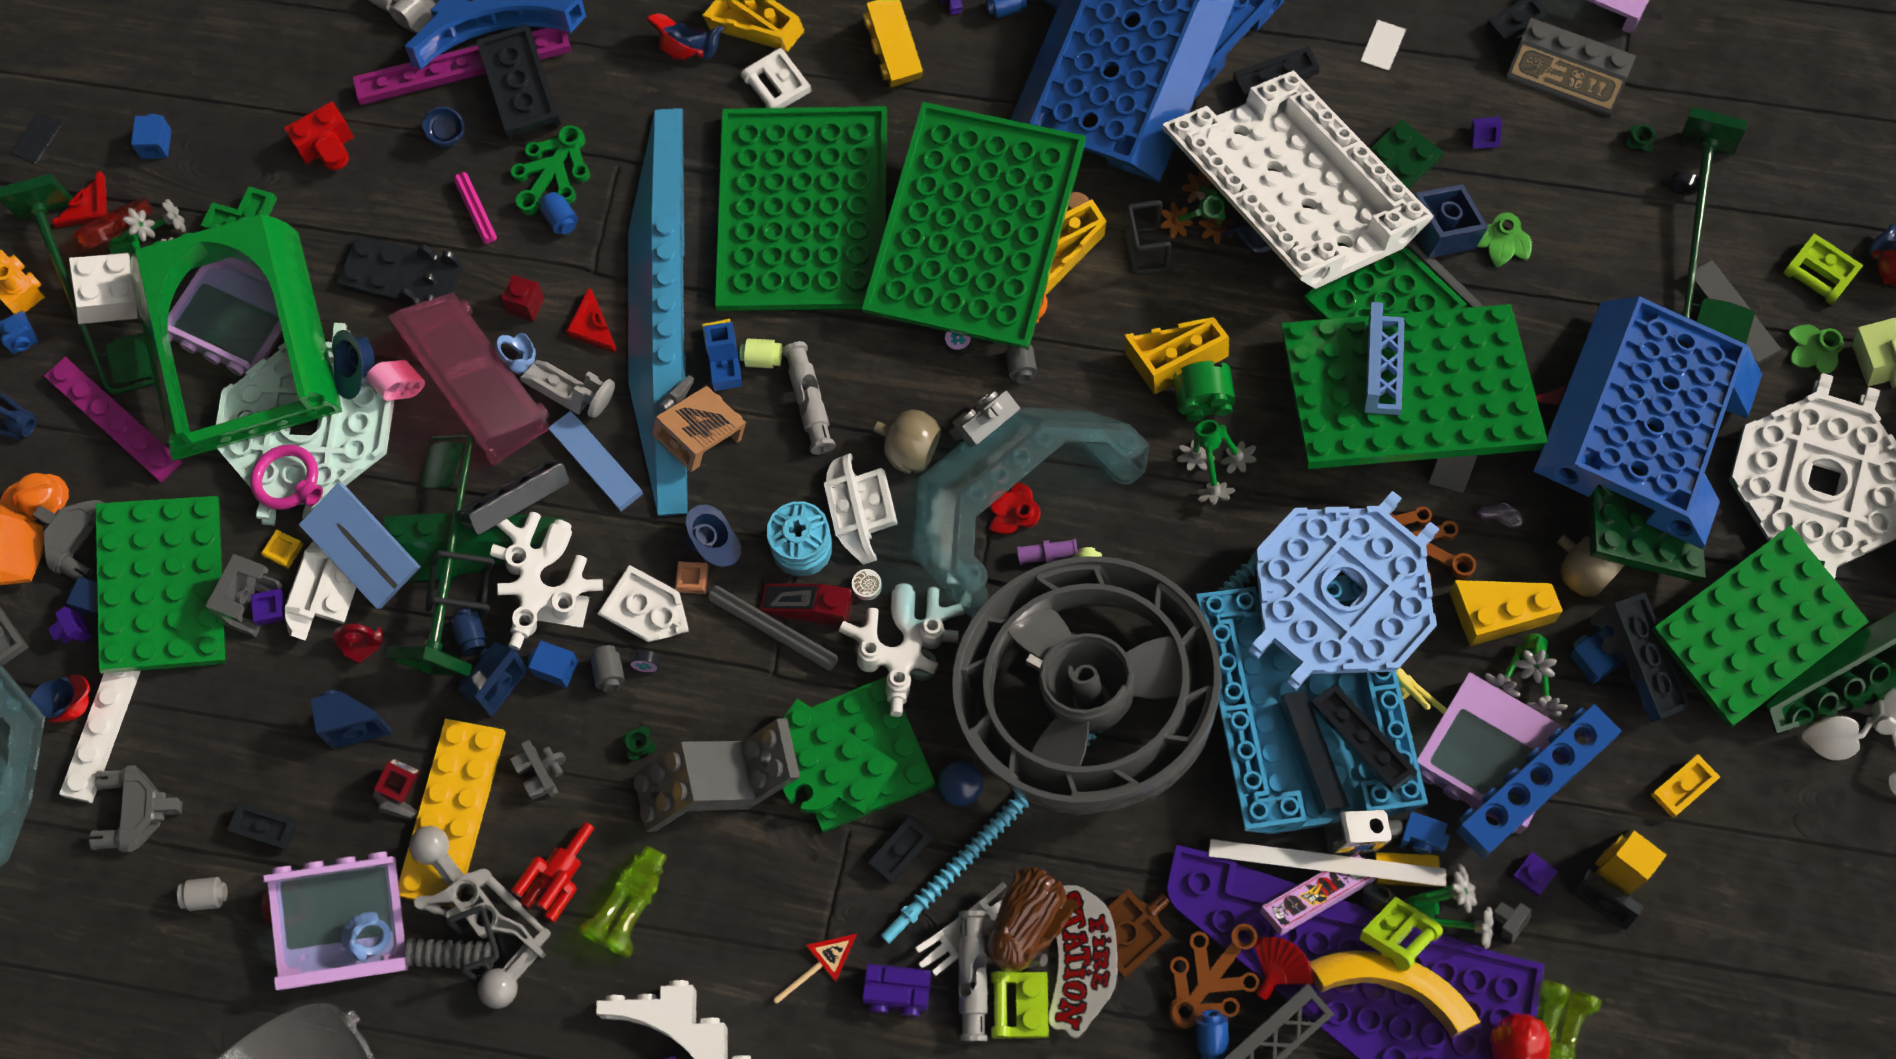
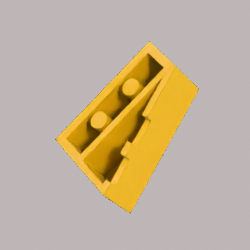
M715 0L703 14L710 30L717 26H723L724 30L721 33L777 49L782 48L784 51H789L804 33L799 17L775 0Z
M1093 199L1066 213L1045 289L1046 295L1104 237L1107 221Z
M1455 580L1449 591L1470 647L1555 623L1563 612L1551 583Z
M1629 829L1624 836L1621 835L1597 859L1595 865L1599 868L1595 874L1604 878L1624 894L1630 895L1650 878L1667 855L1635 830Z

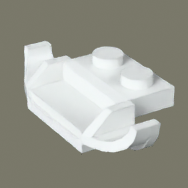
M849 453L832 461L827 472L824 487L836 536L843 546L864 565L877 560L869 539H872L871 533L897 525L898 523L885 471L879 468L857 476L852 469V454Z
M312 542L304 551L284 607L285 622L289 635L302 640L307 638L314 615L344 624L356 590V586L315 542Z

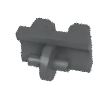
M530 740L522 743L521 745L524 750L517 753L510 760L519 776L532 768L536 771L537 776L523 783L528 795L532 800L547 793L551 798L558 795L559 792L548 771L552 770L555 777L563 774L560 765L566 760L562 752L553 754L551 748L547 747L542 750L545 759L541 760Z

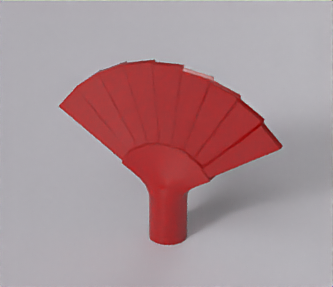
M1271 936L1257 939L1254 946L1265 975L1263 983L1256 992L1258 996L1267 1000L1278 985H1314L1310 962L1298 946L1291 941Z

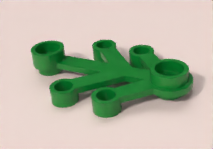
M568 125L560 130L557 138L539 143L530 142L526 145L525 152L527 157L533 162L515 164L511 168L513 179L516 182H524L529 178L530 174L543 172L531 190H524L517 195L516 204L521 213L533 215L538 211L540 207L539 198L555 175L559 186L558 194L563 196L564 193L570 192L571 195L564 198L568 204L575 201L576 194L573 187L569 184L563 162L570 153L574 164L572 169L574 179L579 183H583L590 178L589 169L584 164L580 152L585 143V136L581 129ZM533 149H538L537 153H530ZM557 149L553 156L541 159L544 152ZM520 170L524 171L523 174H521V175H516V173H517L518 171H520ZM579 171H585L583 175H577ZM533 203V205L525 207L526 204Z

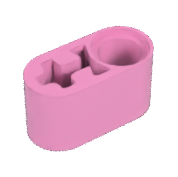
M406 360L378 363L366 375V380L386 401L414 397L425 385L424 379Z

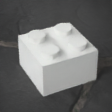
M129 253L69 258L78 324L138 318L137 302L129 268Z

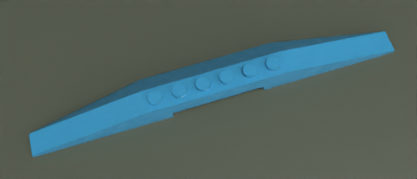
M682 108L654 111L628 230V384L658 517L684 516L688 514L687 468L652 436L656 416L661 414L658 410V405L664 401L663 397L686 378L683 256L685 254Z

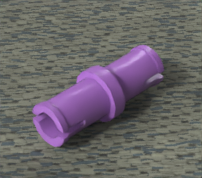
M1076 539L1053 543L1046 540L1043 541L1044 544L1017 547L1020 565L1046 561L1047 564L1052 562V560L1072 558L1074 554L1078 553Z

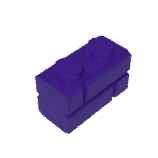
M868 964L863 995L864 1006H870L869 1011L873 1013L887 1014L889 1009L901 1010V1015L920 1017V1012L927 1013L931 970Z

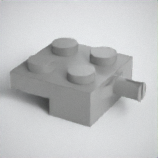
M1007 390L998 394L993 391L974 403L975 410L971 409L967 413L964 412L952 422L955 427L949 431V434L955 441L963 439L969 447L975 446L1021 408Z

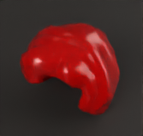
M1512 1013L1500 1020L1490 1033L1492 1059H1549L1551 1039L1549 1031L1543 1021L1530 1014Z

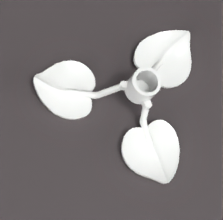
M1896 686L1886 693L1884 700H1879L1873 705L1872 717L1866 718V724L1860 732L1859 724L1856 720L1849 717L1836 716L1821 720L1807 727L1801 733L1802 739L1821 756L1831 760H1844L1854 756L1859 751L1860 742L1858 739L1864 738L1871 726H1873L1876 731L1883 735L1891 734L1896 749ZM1896 771L1889 775V786L1894 795H1896Z

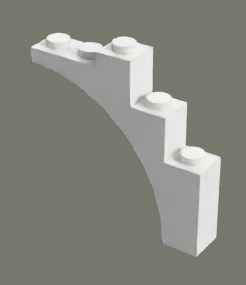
M675 980L670 981L669 986H661L660 999H657V995L654 994L638 995L637 1000H625V996L609 995L606 996V1001H597V1015L602 1019L626 1020L651 1027L672 1038L687 1050L694 1059H727L728 1028L724 1023H719L720 1019L702 1018L700 1019V1024H696L697 990L693 985H688V981ZM733 1056L732 1059H751V1056Z

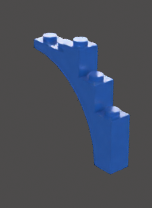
M439 0L430 9L433 18L405 45L412 66L421 70L441 53L472 37L491 31L521 27L527 24L529 27L554 28L571 33L586 17L582 0H473L472 2L467 0Z

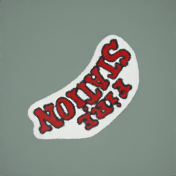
M1066 885L1063 886L1066 891V900L1075 899L1079 908L1073 911L1070 919L1063 926L1062 932L1056 937L1059 955L1058 975L1049 1012V1022L1054 1029L1067 1030L1069 1035L1077 1038L1084 1033L1115 989L1117 980V942L1114 923L1107 906L1088 890L1079 886Z

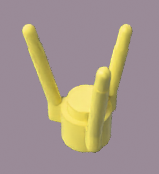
M1402 668L1396 671L1403 700L1411 695L1426 710L1430 709L1431 704L1442 714H1445L1447 708L1419 686L1410 675H1407Z

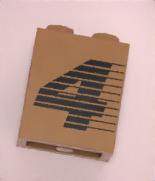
M705 386L656 416L652 436L692 472L700 467L703 453L729 436L736 443L741 441L746 422L718 394H715L708 386Z

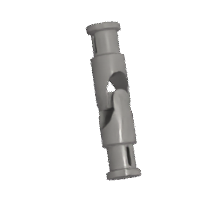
M793 342L782 349L783 355L787 357L790 366L788 373L799 405L804 430L810 437V451L815 455L824 454L832 451L836 445L830 438L828 431L829 421L821 399L813 365L809 363L806 354L808 347L805 342Z
M959 911L962 927V937L958 939L959 1013L962 1014V1035H960V1041H987L984 1029V1014L988 1013L987 938L984 937V917H986V911ZM971 982H975V987L973 990L971 988Z

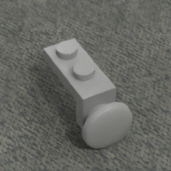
M536 360L520 379L523 383L578 415L587 405H590L588 416L596 418L603 412L615 389V383L611 379L602 382L598 379V376L588 371L584 383L550 363Z

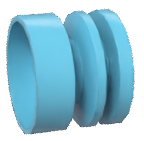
M790 502L779 507L772 514L767 524V539L772 556L779 568L793 576H810L819 572L828 564L832 555V538L827 519L818 507L807 502ZM801 531L802 536L796 537V532Z

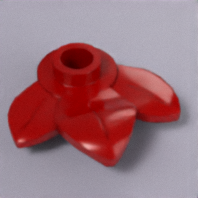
M1015 482L1010 492L997 491L987 498L989 507L996 514L988 527L994 533L1011 534L1019 527L1030 528L1039 521L1041 515L1040 507L1033 501L1032 490L1023 483ZM1030 509L1026 515H1021L1023 511Z

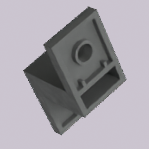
M776 719L744 741L680 742L634 774V787L638 794L640 817L643 821L645 832H656L687 811L750 809L800 778L787 719Z

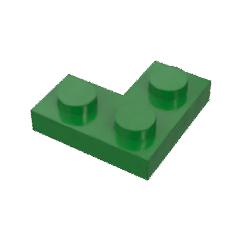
M249 186L238 209L212 202L201 227L203 230H207L210 226L235 222L241 217H252L259 214L269 216L277 198L274 193Z

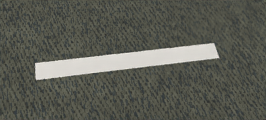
M1210 840L1209 857L1446 887V869Z

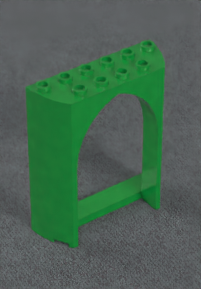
M263 214L241 217L235 222L213 225L207 230L185 233L178 238L168 241H157L150 246L134 251L129 264L130 275L169 452L173 461L343 412L299 233L288 223ZM234 257L259 270L267 278L271 286L299 401L190 432L168 334V315L171 301L178 285L190 269Z

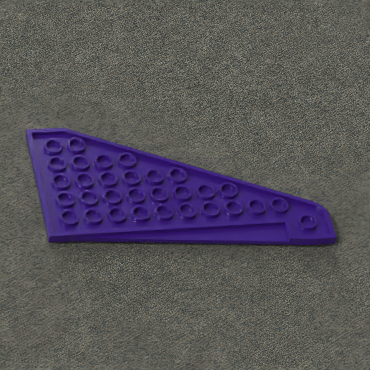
M1176 845L1167 885V896L1170 904L1177 913L1199 931L1205 933L1210 940L1224 951L1232 942L1231 935L1233 929L1239 924H1249L1255 929L1257 939L1272 936L1291 941L1302 950L1309 962L1319 957L1339 952H1379L1360 940L1362 930L1379 912L1341 900L1280 936L1260 911L1262 906L1299 885L1239 865L1237 862L1229 859L1209 857V853ZM1415 927L1398 945L1406 949L1421 933V930ZM1246 930L1240 931L1238 934L1239 941L1242 943L1249 942L1251 938L1250 933ZM1444 934L1436 941H1431L1415 958V962L1447 981L1462 995L1481 1021L1479 1025L1453 1038L1450 1037L1445 1027L1422 1002L1407 993L1404 994L1374 983L1343 985L1319 993L1315 984L1310 985L1334 1013L1319 1029L1356 1059H1492L1490 1033L1500 1020L1512 1013L1530 1014L1535 1018L1537 1017L1545 964L1500 954ZM1255 946L1250 949H1242L1235 960L1249 972L1256 974L1259 980L1263 982L1265 975ZM1306 984L1278 985L1273 991L1288 1002ZM1311 999L1302 1007L1301 1014L1310 1022H1316L1325 1013Z

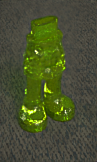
M646 846L640 856L636 855L634 857L635 862H632L620 873L621 878L614 883L615 888L605 905L594 918L582 923L578 930L579 933L597 944L604 942L608 949L629 959L634 950L630 940L632 928L646 905L651 903L652 895L657 892L659 875H662L664 872L662 866L667 856ZM627 897L631 900L629 905L607 936L613 918Z
M1547 980L1542 981L1541 994L1545 1000L1543 1023L1548 1029L1551 1039L1549 1059H1574L1576 1057L1575 1047L1582 1023L1587 1015L1595 1014L1599 1011L1602 1004L1601 999L1590 994L1573 992L1569 1000L1560 1041L1557 1042L1554 1041L1557 1025L1571 990L1560 983Z

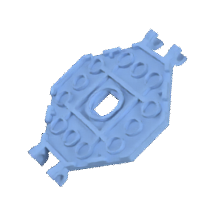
M1394 491L1379 506H1367L1364 509L1325 507L1319 510H1307V508H1294L1256 549L1255 560L1263 633L1252 643V647L1248 652L1258 659L1273 642L1295 660L1300 666L1286 682L1292 690L1296 691L1310 674L1396 672L1437 626L1431 600L1433 594L1430 573H1428L1426 546L1435 537L1439 528L1429 522L1416 537L1395 520L1390 514L1402 498ZM1341 571L1364 589L1363 593L1350 607L1343 606L1326 591V587Z

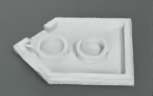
M631 565L627 567L597 613L604 619L646 642L689 632L680 593Z

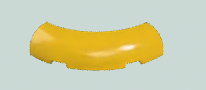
M1374 951L1339 952L1310 961L1314 984L1319 993L1331 988L1359 983L1380 984L1401 993H1407L1422 1002L1436 1016L1451 1038L1481 1023L1471 1006L1458 991L1436 973L1416 962L1408 971H1402L1395 966L1392 959L1381 952Z

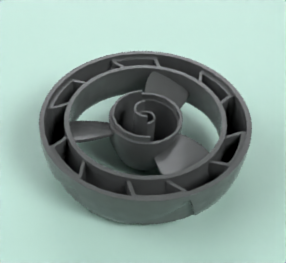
M1082 556L1049 562L1019 575L992 595L979 609L962 637L954 664L952 685L955 710L965 739L973 753L986 768L1005 782L1019 797L1030 803L1059 813L1086 815L1128 807L1149 797H1156L1170 788L1186 773L1200 755L1209 736L1219 702L1222 675L1219 652L1209 623L1200 608L1177 584L1164 575L1131 561L1102 556ZM1082 606L1119 608L1148 620L1167 637L1145 642L1125 653L1116 642L1102 635L1077 634L1072 636L1066 623L1057 612ZM1014 642L1035 657L1043 660L1039 671V686L1046 708L1054 718L1040 736L1032 753L1019 745L1008 734L996 715L994 705L995 678L1005 654ZM1134 696L1145 699H1171L1179 697L1173 714L1166 725L1144 747L1114 762L1095 766H1080L1086 752L1088 735L1100 733L1115 726L1130 708Z

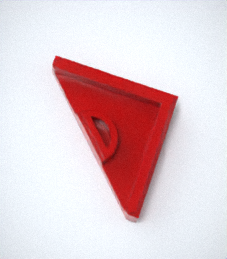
M97 172L96 178L85 190L82 188L68 203L69 207L59 217L53 218L52 224L56 228L107 220L106 181L103 172Z
M588 288L566 331L567 336L615 353L617 349L592 289Z

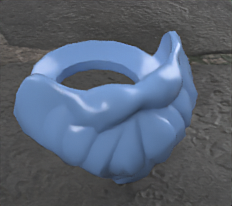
M519 333L514 338L509 335H502L495 342V351L499 358L508 365L509 372L524 374L529 369V366L534 363L536 350L526 334ZM502 343L510 345L519 352L515 360L508 359L502 353Z
M372 911L365 912L349 918V921L343 926L341 940L347 955L355 960L365 962L367 955L380 953L388 946L391 940V931L389 926L379 919L377 913ZM377 925L382 928L383 937L376 945L367 947L355 942L356 937L364 927Z

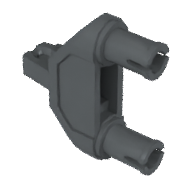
M100 500L85 501L63 507L61 510L58 509L55 514L41 505L37 508L33 516L45 524L42 530L44 531L45 557L49 570L54 573H64L77 581L78 577L84 578L79 573L91 578L93 569L75 560L73 556L96 527V503L104 502Z
M128 765L123 770L97 771L95 777L101 778L95 779L97 790L123 788L121 821L118 830H92L90 837H95V839H89L90 847L92 850L118 848L122 852H132L145 843L160 826V822L164 821L165 815L182 814L183 802L179 798H166V793L159 792L136 765Z

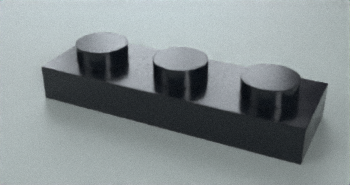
M1307 46L1233 73V80L1243 100H1246L1250 88L1291 71H1294L1301 79H1305L1319 74L1320 66L1310 47Z

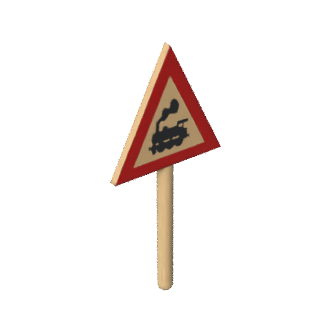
M857 934L806 945L819 962L774 998V1002L779 1003L821 967H824L836 982Z

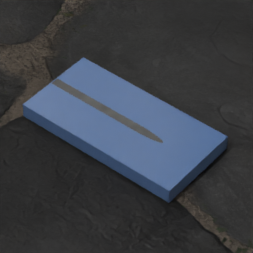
M337 483L299 524L376 609H381L421 567L343 483Z

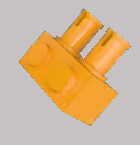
M0 249V299L14 314L20 311L26 313L45 298L38 290L41 283L31 272L25 275L21 271L25 266L14 254L8 257Z

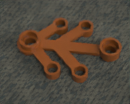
M1424 506L1418 507L1415 511L1396 516L1392 513L1390 514L1403 526L1415 523L1423 527L1432 518L1431 510ZM1424 513L1427 516V519L1421 520L1418 518L1417 514ZM1448 520L1443 522L1442 525L1436 526L1439 528V531L1432 540L1439 538L1447 541L1453 540L1459 531L1458 525L1454 521ZM1450 527L1453 529L1454 533L1447 534L1444 531V528ZM1422 530L1414 531L1411 533H1413L1417 537ZM1431 543L1426 546L1427 556L1449 567L1454 577L1465 580L1473 575L1476 569V561L1471 555L1460 553L1453 556ZM1457 566H1465L1467 572H1460Z
M1239 924L1233 929L1231 944L1210 970L1207 956L1209 938L1203 932L1192 934L1190 945L1194 949L1198 986L1191 995H1189L1186 973L1189 971V962L1184 957H1176L1171 961L1170 969L1175 976L1177 998L1170 1005L1169 1015L1176 1026L1181 1028L1193 1027L1196 1025V1017L1202 1015V1012L1205 1010H1218L1227 1017H1234L1239 1013V1002L1231 997L1224 999L1222 1003L1200 1004L1208 993L1242 989L1247 992L1257 990L1260 981L1258 976L1251 972L1245 973L1242 977L1220 979L1242 949H1250L1255 945L1257 933L1251 925ZM1242 930L1250 933L1251 938L1247 943H1242L1238 939V934ZM1197 935H1202L1206 940L1205 945L1201 948L1196 947L1193 943V939ZM1177 960L1185 962L1186 969L1184 972L1179 973L1175 971L1174 963ZM1247 976H1253L1256 979L1255 987L1251 989L1245 987L1244 979ZM1228 1001L1236 1004V1011L1232 1014L1224 1010V1004ZM1180 1007H1190L1191 1016L1188 1018L1181 1017L1179 1014Z

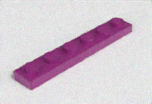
M64 357L44 375L52 385L160 482H163L182 464L181 460L173 461L166 446L68 358Z

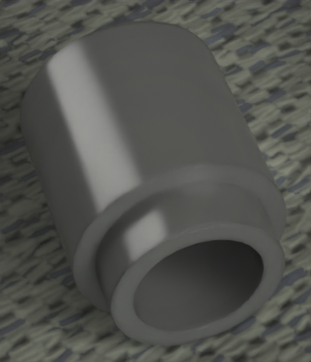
M1007 345L1005 355L1009 378L1020 384L1032 381L1038 373L1033 347L1030 345L1029 350Z
M610 645L594 649L590 662L595 687L607 693L617 691L625 682L620 654L616 652L614 646Z

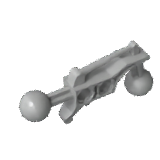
M433 825L424 826L412 835L409 842L410 853L418 863L433 865L449 887L434 896L417 897L414 901L415 907L419 910H426L436 915L441 914L448 918L471 908L483 906L486 911L493 913V921L490 924L493 934L502 933L517 936L524 942L523 946L503 968L488 970L478 981L477 993L484 1005L495 1009L506 1007L517 995L518 978L538 956L542 959L545 957L546 954L540 947L550 937L551 933L521 906L522 904L492 876L488 869H481L471 873L467 872L464 875L447 853L449 839L446 833L441 828ZM487 884L514 911H518L536 928L539 934L533 939L522 924L502 916L481 888ZM466 886L473 887V898L468 902H461L459 899L460 890ZM440 905L455 906L448 911L446 909L441 908ZM480 912L465 917L481 938L487 937L485 928L479 926L477 922Z

